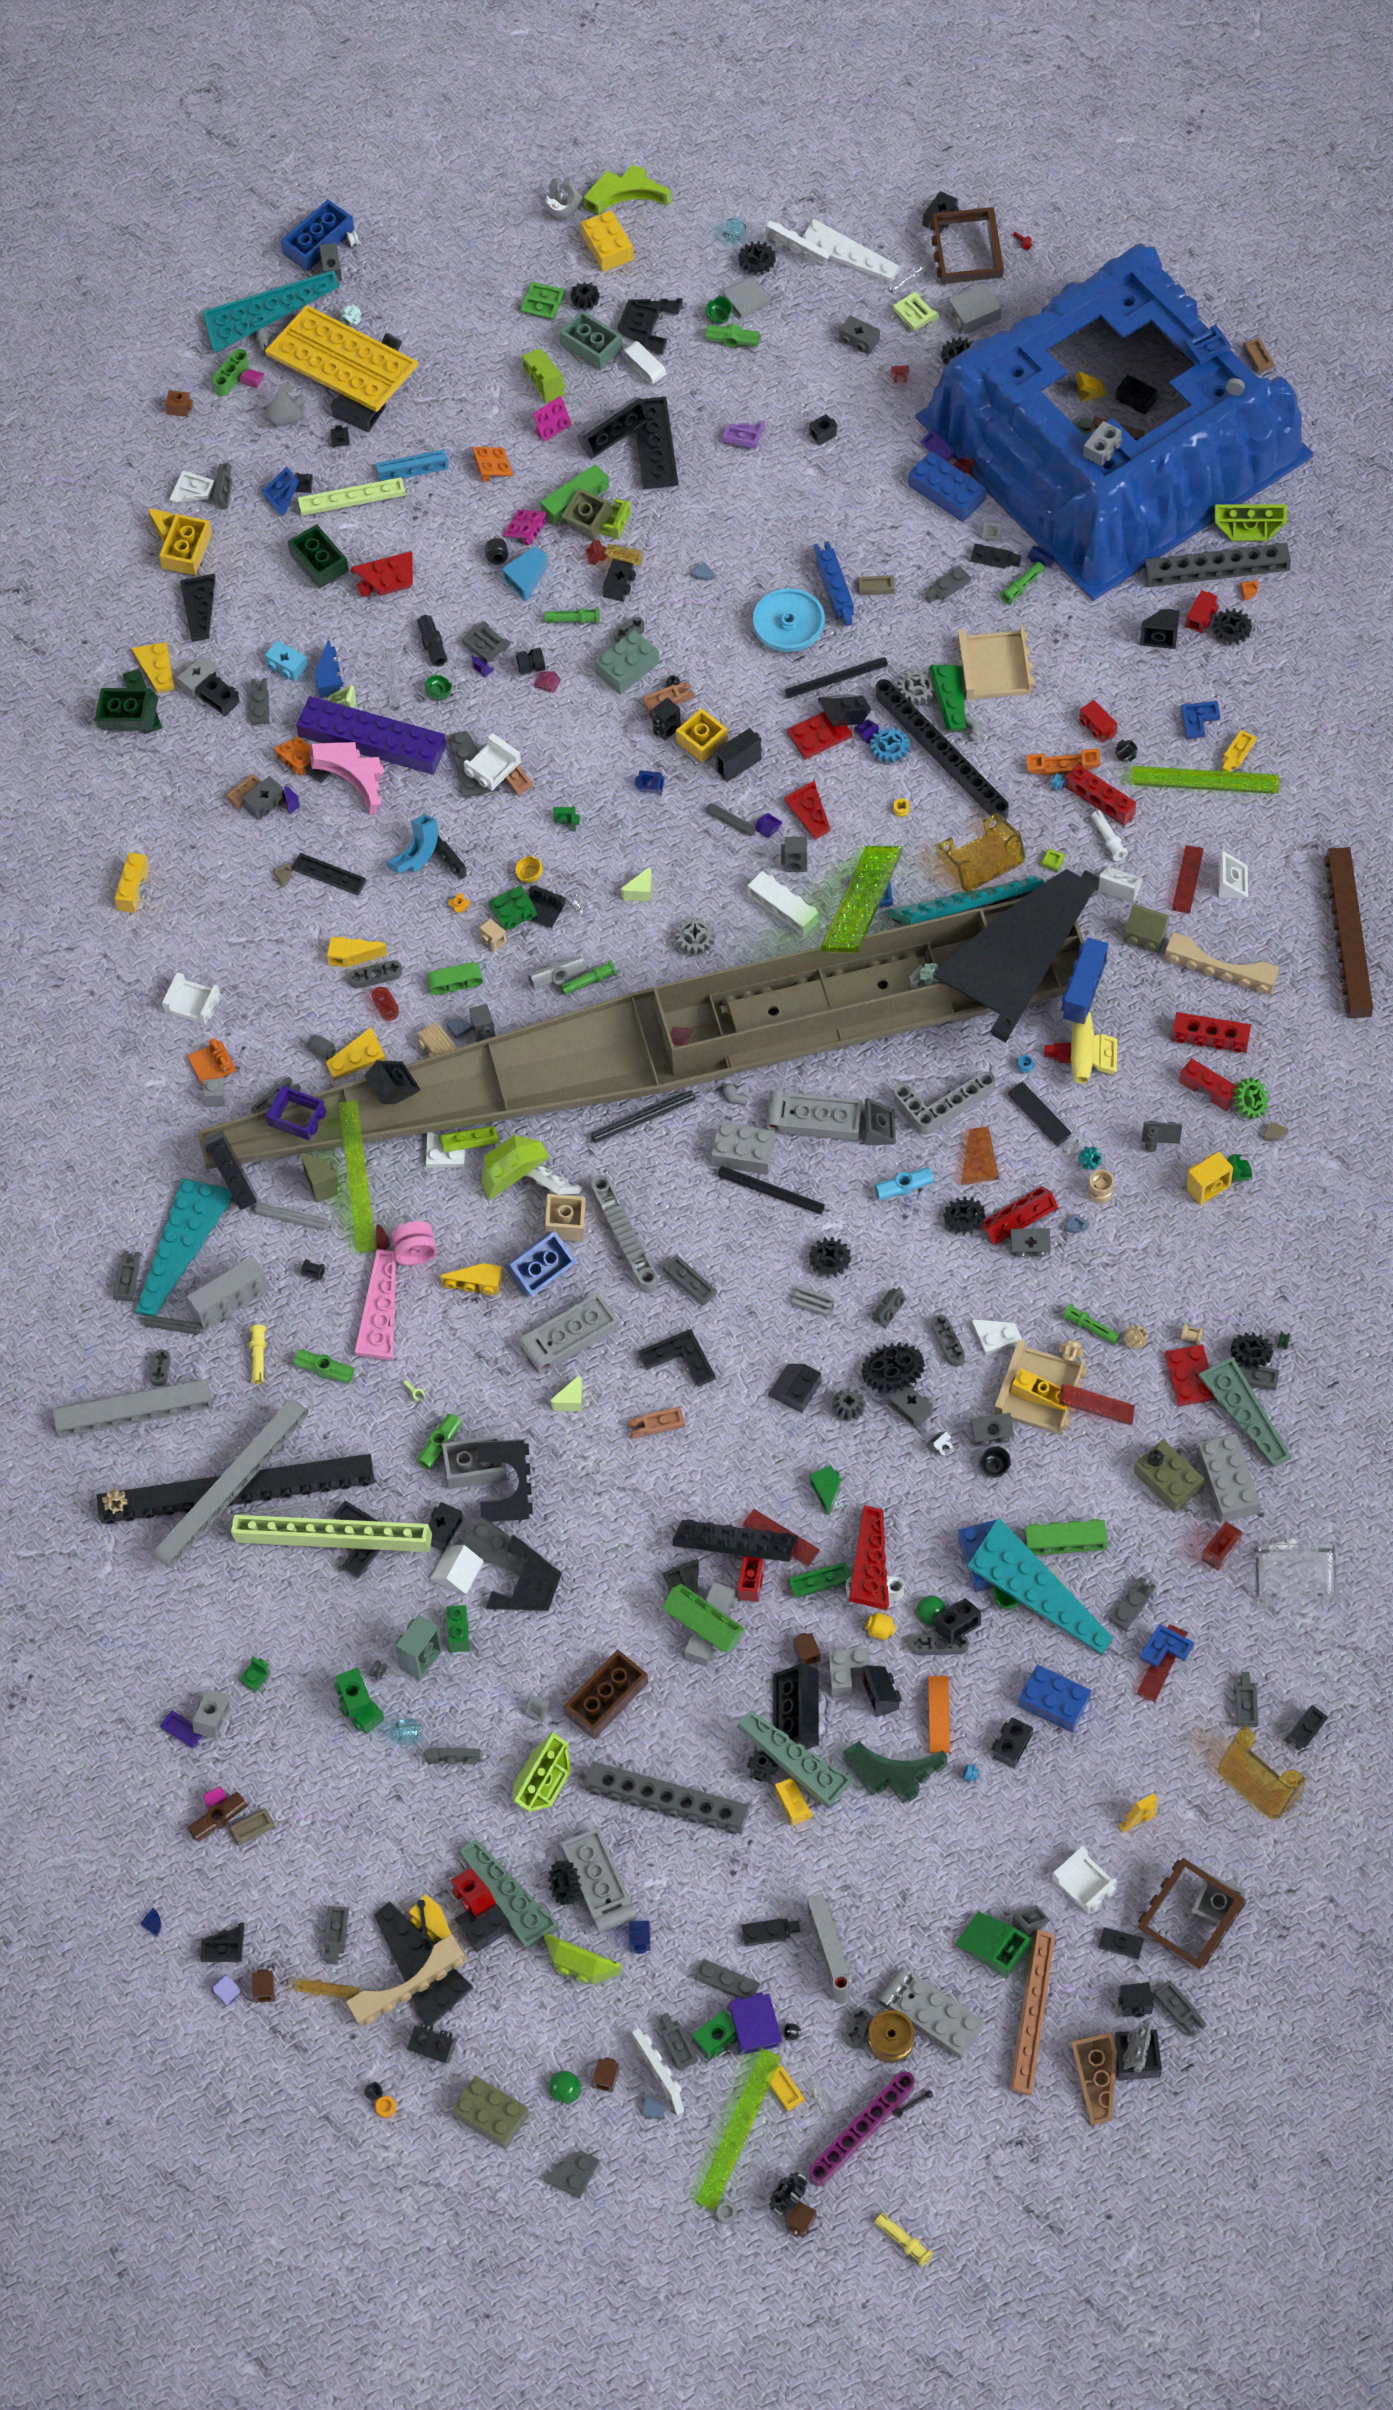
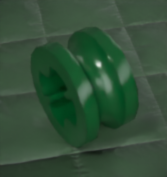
M1283 1331L1280 1332L1277 1348L1283 1347L1284 1350H1287L1291 1333L1284 1334Z

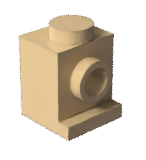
M492 919L479 926L478 932L481 933V940L487 945L490 944L491 950L494 953L507 942L506 931Z

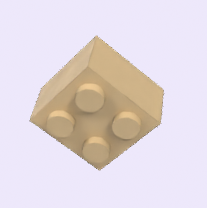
M547 1194L544 1235L549 1231H555L561 1240L582 1241L586 1197Z

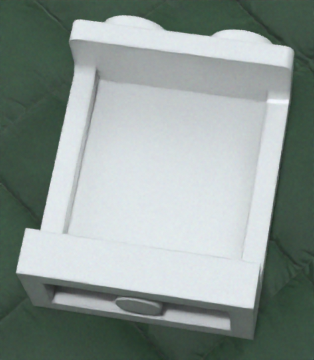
M494 733L488 737L489 744L470 762L468 760L464 761V771L467 776L475 778L481 786L487 787L491 791L521 763L520 752Z
M177 972L162 1002L164 1012L206 1025L208 1019H211L213 1016L215 1004H218L221 999V993L217 985L209 988L185 980L184 974Z
M1083 1846L1053 1873L1052 1880L1087 1914L1091 1910L1096 1911L1102 1905L1101 1901L1105 1897L1110 1898L1117 1891V1880L1115 1878L1111 1879L1088 1857V1851Z

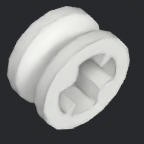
M352 230V233L346 232L350 247H353L354 244L359 245L356 231Z

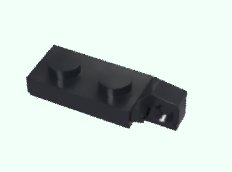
M975 543L970 561L1005 569L1010 566L1020 567L1021 555L1009 550Z
M438 835L434 851L439 852L441 860L449 864V868L454 875L457 874L460 879H463L467 875L464 863L446 841H443Z
M787 1918L741 1925L744 1945L746 1947L785 1941L786 1938H790V1934L800 1932L799 1920L788 1921Z

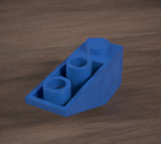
M330 640L326 642L315 672L320 698L328 697L330 694L339 691L340 687L343 686L342 677L337 675V672H340L339 663L334 661V657H337L335 646L331 647Z

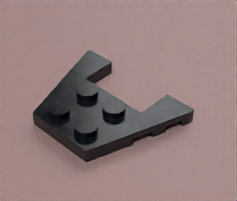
M662 298L661 301L629 299L618 324V331L663 355L667 345V338L654 336L652 332L661 311L679 315L683 305V298L669 301L668 298Z
M512 1534L506 1552L525 1559L513 1596L509 1597L492 1590L486 1608L549 1611L562 1572L520 1538Z

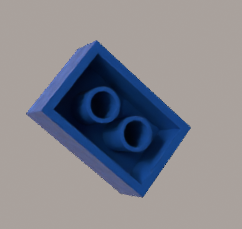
M549 1231L507 1262L504 1267L525 1297L536 1294L577 1262L557 1233Z
M996 1520L958 1530V1541L966 1566L975 1555ZM968 1569L975 1592L994 1587L993 1584Z
M1037 1664L1019 1696L1018 1707L1073 1733L1091 1699L1092 1690Z

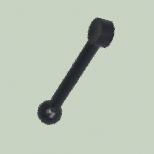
M419 1900L417 1906L420 1908L423 1931L421 1939L426 1942L429 1940V1935L426 1930L424 1914L425 1901Z
M927 2090L925 2095L901 2109L896 2108L894 2111L895 2116L901 2117L903 2112L926 2098H932L933 2092Z

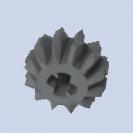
M848 1387L846 1392L840 1389L839 1395L834 1396L832 1408L835 1409V1415H840L841 1420L847 1417L850 1422L852 1417L858 1420L859 1414L863 1415L866 1402L863 1400L864 1396L858 1394L857 1389L850 1392Z

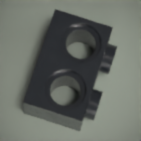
M212 674L197 687L198 697L225 717L240 703L237 689L233 686H228L220 677H215Z
M668 697L652 709V730L656 736L667 740L681 726L680 708Z
M966 1598L954 1603L950 1608L940 1612L935 1617V1631L950 1644L981 1625V1610Z
M1011 1717L1009 1723H1004L1000 1732L1002 1736L999 1740L996 1739L991 1750H993L994 1759L1015 1769L1033 1735V1727ZM1019 1731L1021 1735L1013 1736L1011 1732ZM1010 1748L1012 1751L1010 1753H1004L1002 1749Z
M422 2023L421 2026H414L407 2050L443 2063H450L457 2039L452 2037L453 2033L441 2030L439 2033L433 2030V2026ZM421 2033H425L428 2038L427 2043L424 2045L419 2042V2035ZM440 2040H444L447 2043V2048L444 2052L438 2048Z

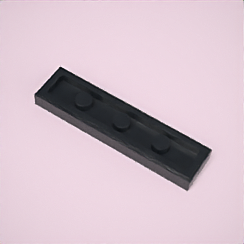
M303 853L299 854L292 866L293 871L357 896L366 883L365 877Z
M1023 1081L1008 1092V1096L1056 1146H1059L1072 1136V1132Z

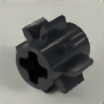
M1122 739L1116 744L1115 754L1119 760L1131 762L1136 758L1138 748L1132 740L1124 741Z

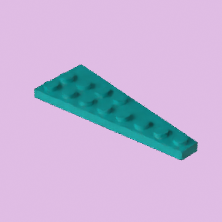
M332 270L202 311L214 353L337 289L339 284L335 271Z
M1028 876L1020 881L1015 880L1006 884L966 893L955 892L951 896L938 897L934 900L889 909L888 913L889 917L912 925L1033 891L1044 884V880L1036 876Z
M182 1178L140 1296L136 1314L157 1316L167 1301L166 1298L172 1289H175L178 1280L182 1274H185L188 1265L192 1259L194 1260L208 1239L207 1236L213 1227H216L223 1212H226L228 1209V1205L233 1199L229 1188Z
M998 1518L966 1568L1098 1654L1103 1655L1114 1637L1013 1531Z

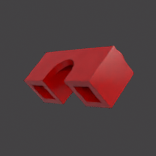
M1191 1058L1180 1073L1179 1083L1194 1092L1198 1088L1204 1089L1211 1096V1102L1223 1110L1228 1111L1235 1102L1232 1099V1096H1236L1233 1089L1238 1087Z

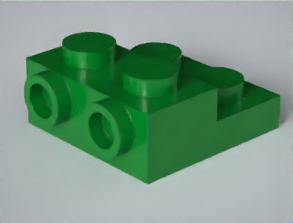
M521 885L488 901L493 913L505 931L513 929L517 925L537 916L533 903Z

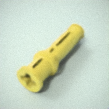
M252 1325L249 1327V1332H251L249 1347L252 1349L251 1383L253 1384L255 1381L256 1384L264 1383V1349L267 1346L265 1342L267 1328L263 1325Z
M884 2213L876 2219L875 2224L904 2248L905 2254L911 2255L916 2259L920 2267L927 2264L933 2256L934 2252L932 2250L928 2251L920 2244L918 2238L909 2236Z

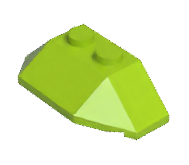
M1287 504L1215 505V523L1232 541H1268L1287 523Z
M513 1135L484 1156L481 1184L490 1200L550 1158L543 1142Z
M551 1732L532 1751L513 1784L512 1801L527 1812L551 1807L567 1780L571 1770L568 1753L569 1745L566 1741Z
M548 1933L544 1935L545 1944L553 1965L561 1975L576 1977V1980L583 1984H596L617 1976L622 1972L621 1963Z

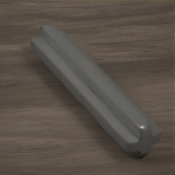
M710 803L707 807V813L749 836L755 833L756 827L732 813L713 803Z
M146 1315L144 1318V1325L147 1327L196 1335L200 1333L201 1329L200 1324L151 1315Z

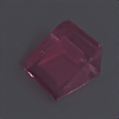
M555 671L540 672L534 687L555 693L561 679Z
M673 1026L670 1033L673 1045L683 1046L689 1044L692 1029Z

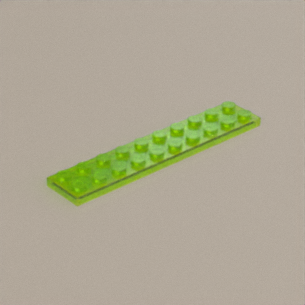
M865 846L821 944L822 952H859L901 857V846Z

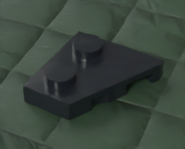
M239 1923L238 1927L229 1931L225 1929L218 1932L215 1936L202 1939L201 1962H242L244 1923Z

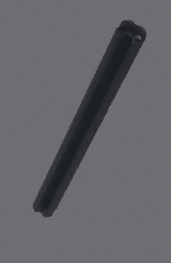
M882 657L785 689V694L787 698H791L888 666L887 659Z
M688 1091L591 1133V1139L594 1143H598L696 1100L693 1091Z
M721 1166L718 1170V1176L818 1214L824 1212V1203Z

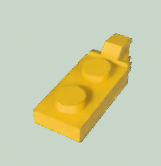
M1243 730L1239 731L1224 754L1222 761L1224 765L1221 774L1229 776L1233 768L1237 770L1256 743L1257 737Z

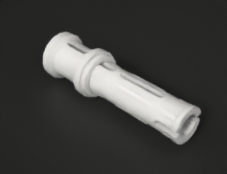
M1098 810V814L1095 811L1091 818L1106 841V848L1110 849L1113 854V860L1120 861L1128 855V850L1122 846L1120 837L1115 836L1102 811Z

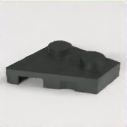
M698 1559L662 1573L670 1592L672 1588L682 1584L697 1594Z

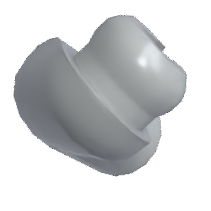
M969 716L965 720L966 724L972 729L969 737L977 741L982 736V725Z
M918 965L909 976L910 986L913 990L924 986L920 980V970L923 968L921 965Z
M728 1083L723 1087V1093L730 1103L747 1104L748 1096L738 1094L733 1084Z

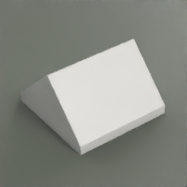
M1224 851L1220 852L1218 865L1219 898L1248 897L1247 865Z
M1108 867L1100 874L1098 891L1133 903L1144 878Z
M448 1545L430 1580L467 1595L484 1561L465 1545Z

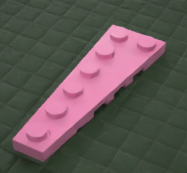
M377 1249L355 1348V1356L393 1361L396 1256L393 1251Z

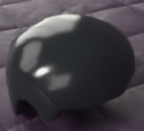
M999 1446L988 1448L980 1458L979 1466L981 1471L991 1478L1002 1477L1011 1466L1010 1454L1006 1449Z

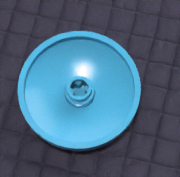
M794 588L779 589L767 594L758 602L753 613V627L759 640L766 646L777 651L796 652L810 647L820 638L825 627V613L821 603L810 593Z

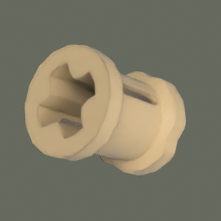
M1185 1323L1180 1340H1189L1200 1345L1204 1328L1189 1327Z

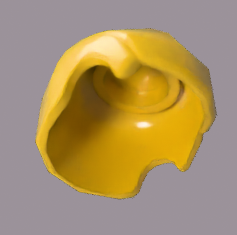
M532 855L522 858L517 862L515 868L516 876L520 881L527 884L538 881L543 874V865L540 859Z

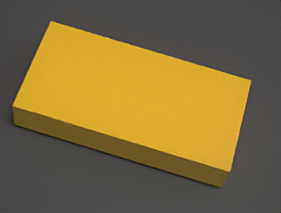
M782 2065L764 2076V2079L787 2112L805 2101V2098Z

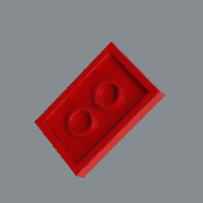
M825 711L787 729L788 736L805 760L852 737V732L847 725L834 727Z
M1203 1344L1165 1351L1164 1355L1178 1407L1216 1400L1215 1396L1198 1377L1200 1373L1209 1369Z

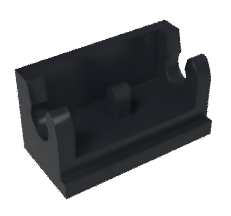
M1311 1705L1284 1741L1288 1744L1291 1742L1296 1744V1750L1305 1749L1328 1719V1716L1314 1705Z

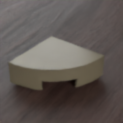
M289 862L273 871L274 876L282 887L286 886L292 877Z
M1271 1121L1263 1136V1140L1273 1141L1283 1138L1287 1135L1289 1129Z

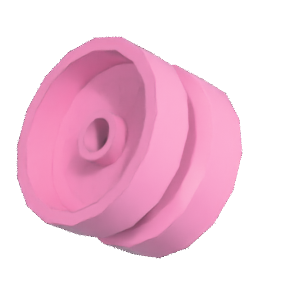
M408 1222L398 1226L391 1233L396 1261L402 1265L423 1264L433 1259L437 1254L432 1225L427 1222Z

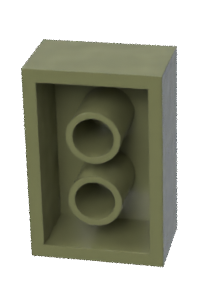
M1162 1439L1135 1462L1134 1474L1175 1513L1204 1488L1205 1478ZM1154 1449L1160 1450L1164 1456L1163 1463L1157 1467L1151 1466L1147 1461L1149 1452ZM1154 1454V1461H1158L1157 1454Z
M476 2075L452 2108L454 2118L504 2149L508 2148L529 2116L528 2107Z

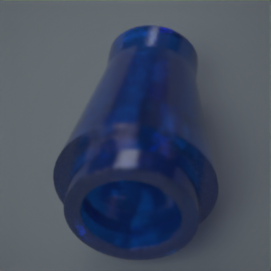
M1034 545L1027 559L1031 560L1030 562H1040L1042 565L1050 568L1055 560L1054 557L1042 548Z

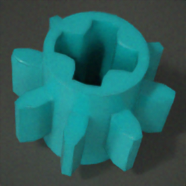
M1085 1146L1084 1150L1079 1152L1078 1163L1083 1164V1169L1096 1170V1166L1101 1164L1102 1154L1097 1152V1147Z

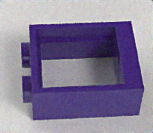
M282 1085L266 1115L267 1124L273 1128L310 1140L311 1136L315 1135L318 1130L320 1119H324L326 1115L324 1100ZM289 1101L315 1110L306 1128L280 1119Z

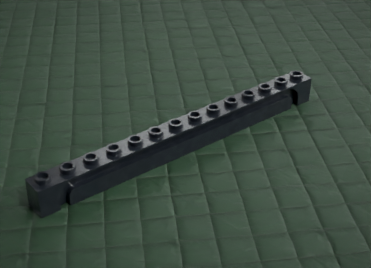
M371 1454L259 1470L227 1507L237 1503L250 1504L257 1500L269 1501L277 1497L289 1498L292 1495L298 1494L309 1495L312 1492L318 1491L329 1492L332 1489L338 1488L349 1489L352 1486L358 1485L363 1487L375 1483ZM221 1476L121 1490L125 1492L124 1498L127 1499V1504H123V1511H116L115 1514L110 1509L105 1510L104 1508L106 1503H103L102 1497H106L107 1493L96 1494L101 1524H113L116 1521L122 1520L133 1521L136 1518L143 1517L153 1518L156 1515L163 1514L169 1516L176 1512L188 1513Z

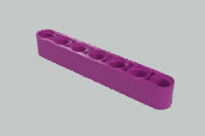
M906 2071L899 2073L811 2165L809 2177L812 2184L815 2186L826 2184L892 2115L895 2109L912 2094L915 2080L911 2073ZM907 2080L910 2082V2086L902 2087L899 2083ZM888 2095H893L896 2097V2100L888 2102L885 2098ZM879 2110L882 2115L874 2117L871 2115V2112ZM860 2125H865L868 2129L865 2132H859L856 2128ZM845 2140H850L853 2142V2145L845 2147L842 2143ZM836 2155L839 2160L833 2163L828 2160V2157ZM821 2170L825 2174L823 2177L817 2178L813 2173Z

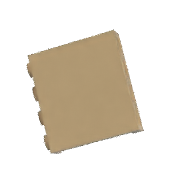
M1020 624L1019 631L967 636L965 629L958 630V646L966 700L1031 694L1035 681L1034 676L1030 675L1032 661H1028L1030 648L1025 643L1028 641L1027 631L1023 629V624Z
M1018 1339L995 1405L994 1415L1011 1413L1013 1421L1062 1435L1064 1428L1068 1429L1071 1418L1068 1417L1069 1413L1075 1410L1077 1401L1074 1399L1076 1395H1080L1082 1384H1080L1081 1378L1085 1379L1088 1367H1085L1086 1359H1083L1082 1363L1069 1361L1026 1347V1341ZM1020 1368L1073 1393L1074 1395L1066 1410L1063 1411L1028 1402L1010 1393L1012 1383Z

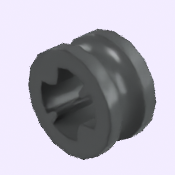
M376 1660L370 1669L369 1676H375L376 1680H380L387 1669V1664H381V1661Z

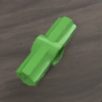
M729 324L727 327L707 325L706 340L724 342L726 346L731 348L738 345L757 347L759 343V331L744 330L736 324Z
M303 1349L297 1352L294 1361L295 1366L317 1373L321 1378H332L346 1384L351 1382L355 1370L352 1366L332 1360L328 1355H317ZM322 1365H328L326 1368H320Z
M448 1413L437 1430L431 1433L430 1440L416 1459V1462L421 1467L431 1470L443 1453L442 1444L450 1443L463 1423L456 1415ZM437 1440H444L442 1443H435Z

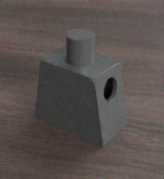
M337 244L319 245L323 272L326 273L334 270L340 286L339 281H342Z

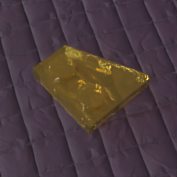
M608 544L606 555L612 559H620L641 566L643 550Z

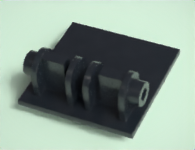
M531 885L529 888V898L537 912V916L531 920L552 928L568 898L540 888L537 885Z

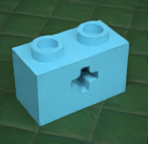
M278 640L264 655L269 669L276 670L286 679L290 678L293 681H296L308 667L305 655Z

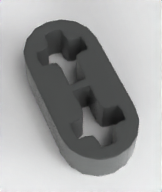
M634 617L617 627L614 631L615 642L618 643L624 638L619 636V634L626 636L633 630L641 635L645 630L643 619Z
M163 1349L157 1350L153 1354L149 1373L151 1383L157 1387L167 1383L171 1365L170 1354ZM161 1356H164L165 1359H163L162 1365H160L159 1359H161ZM161 1371L162 1377H160L159 1380H156L155 1377L158 1376V1372Z
M864 2008L855 2009L848 2023L845 2041L851 2048L860 2047L865 2039L870 2015ZM863 2014L866 2020H862L860 2026H858L856 2017ZM855 2030H857L859 2039L852 2042L849 2036H853Z

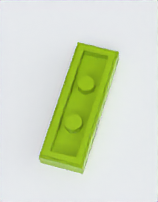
M489 1126L439 1135V1142L445 1153L499 1143V1137L495 1127Z

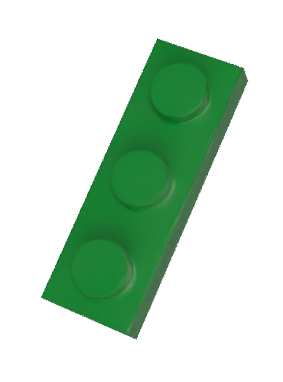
M846 1562L790 1577L788 1582L793 1597L796 1599L844 1585L851 1576Z

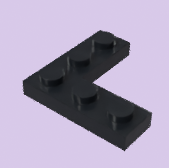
M692 1329L638 1351V1355L646 1370L682 1355L698 1387L716 1380V1376Z
M346 1500L334 1514L336 1520L379 1522ZM355 1548L342 1564V1569L359 1579L380 1550Z

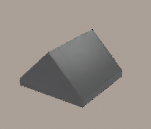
M869 1098L865 1099L866 1145H893L896 1143L894 1109Z

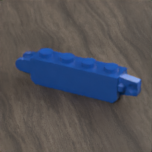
M829 541L824 542L825 550L820 551L818 544H815L814 551L817 568L836 619L842 618L845 626L852 625L851 615H854V604L834 548H831Z

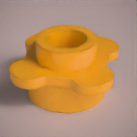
M458 893L455 898L448 901V905L452 906L456 913H462L470 906V901L466 900L462 893Z

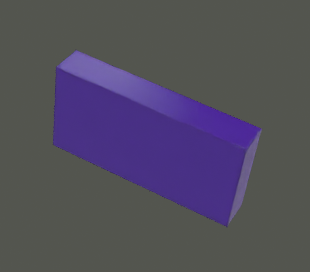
M933 429L920 441L929 452H934L947 462L956 454Z
M171 1710L160 1725L162 1730L192 1749L203 1736L193 1733V1724L173 1710Z

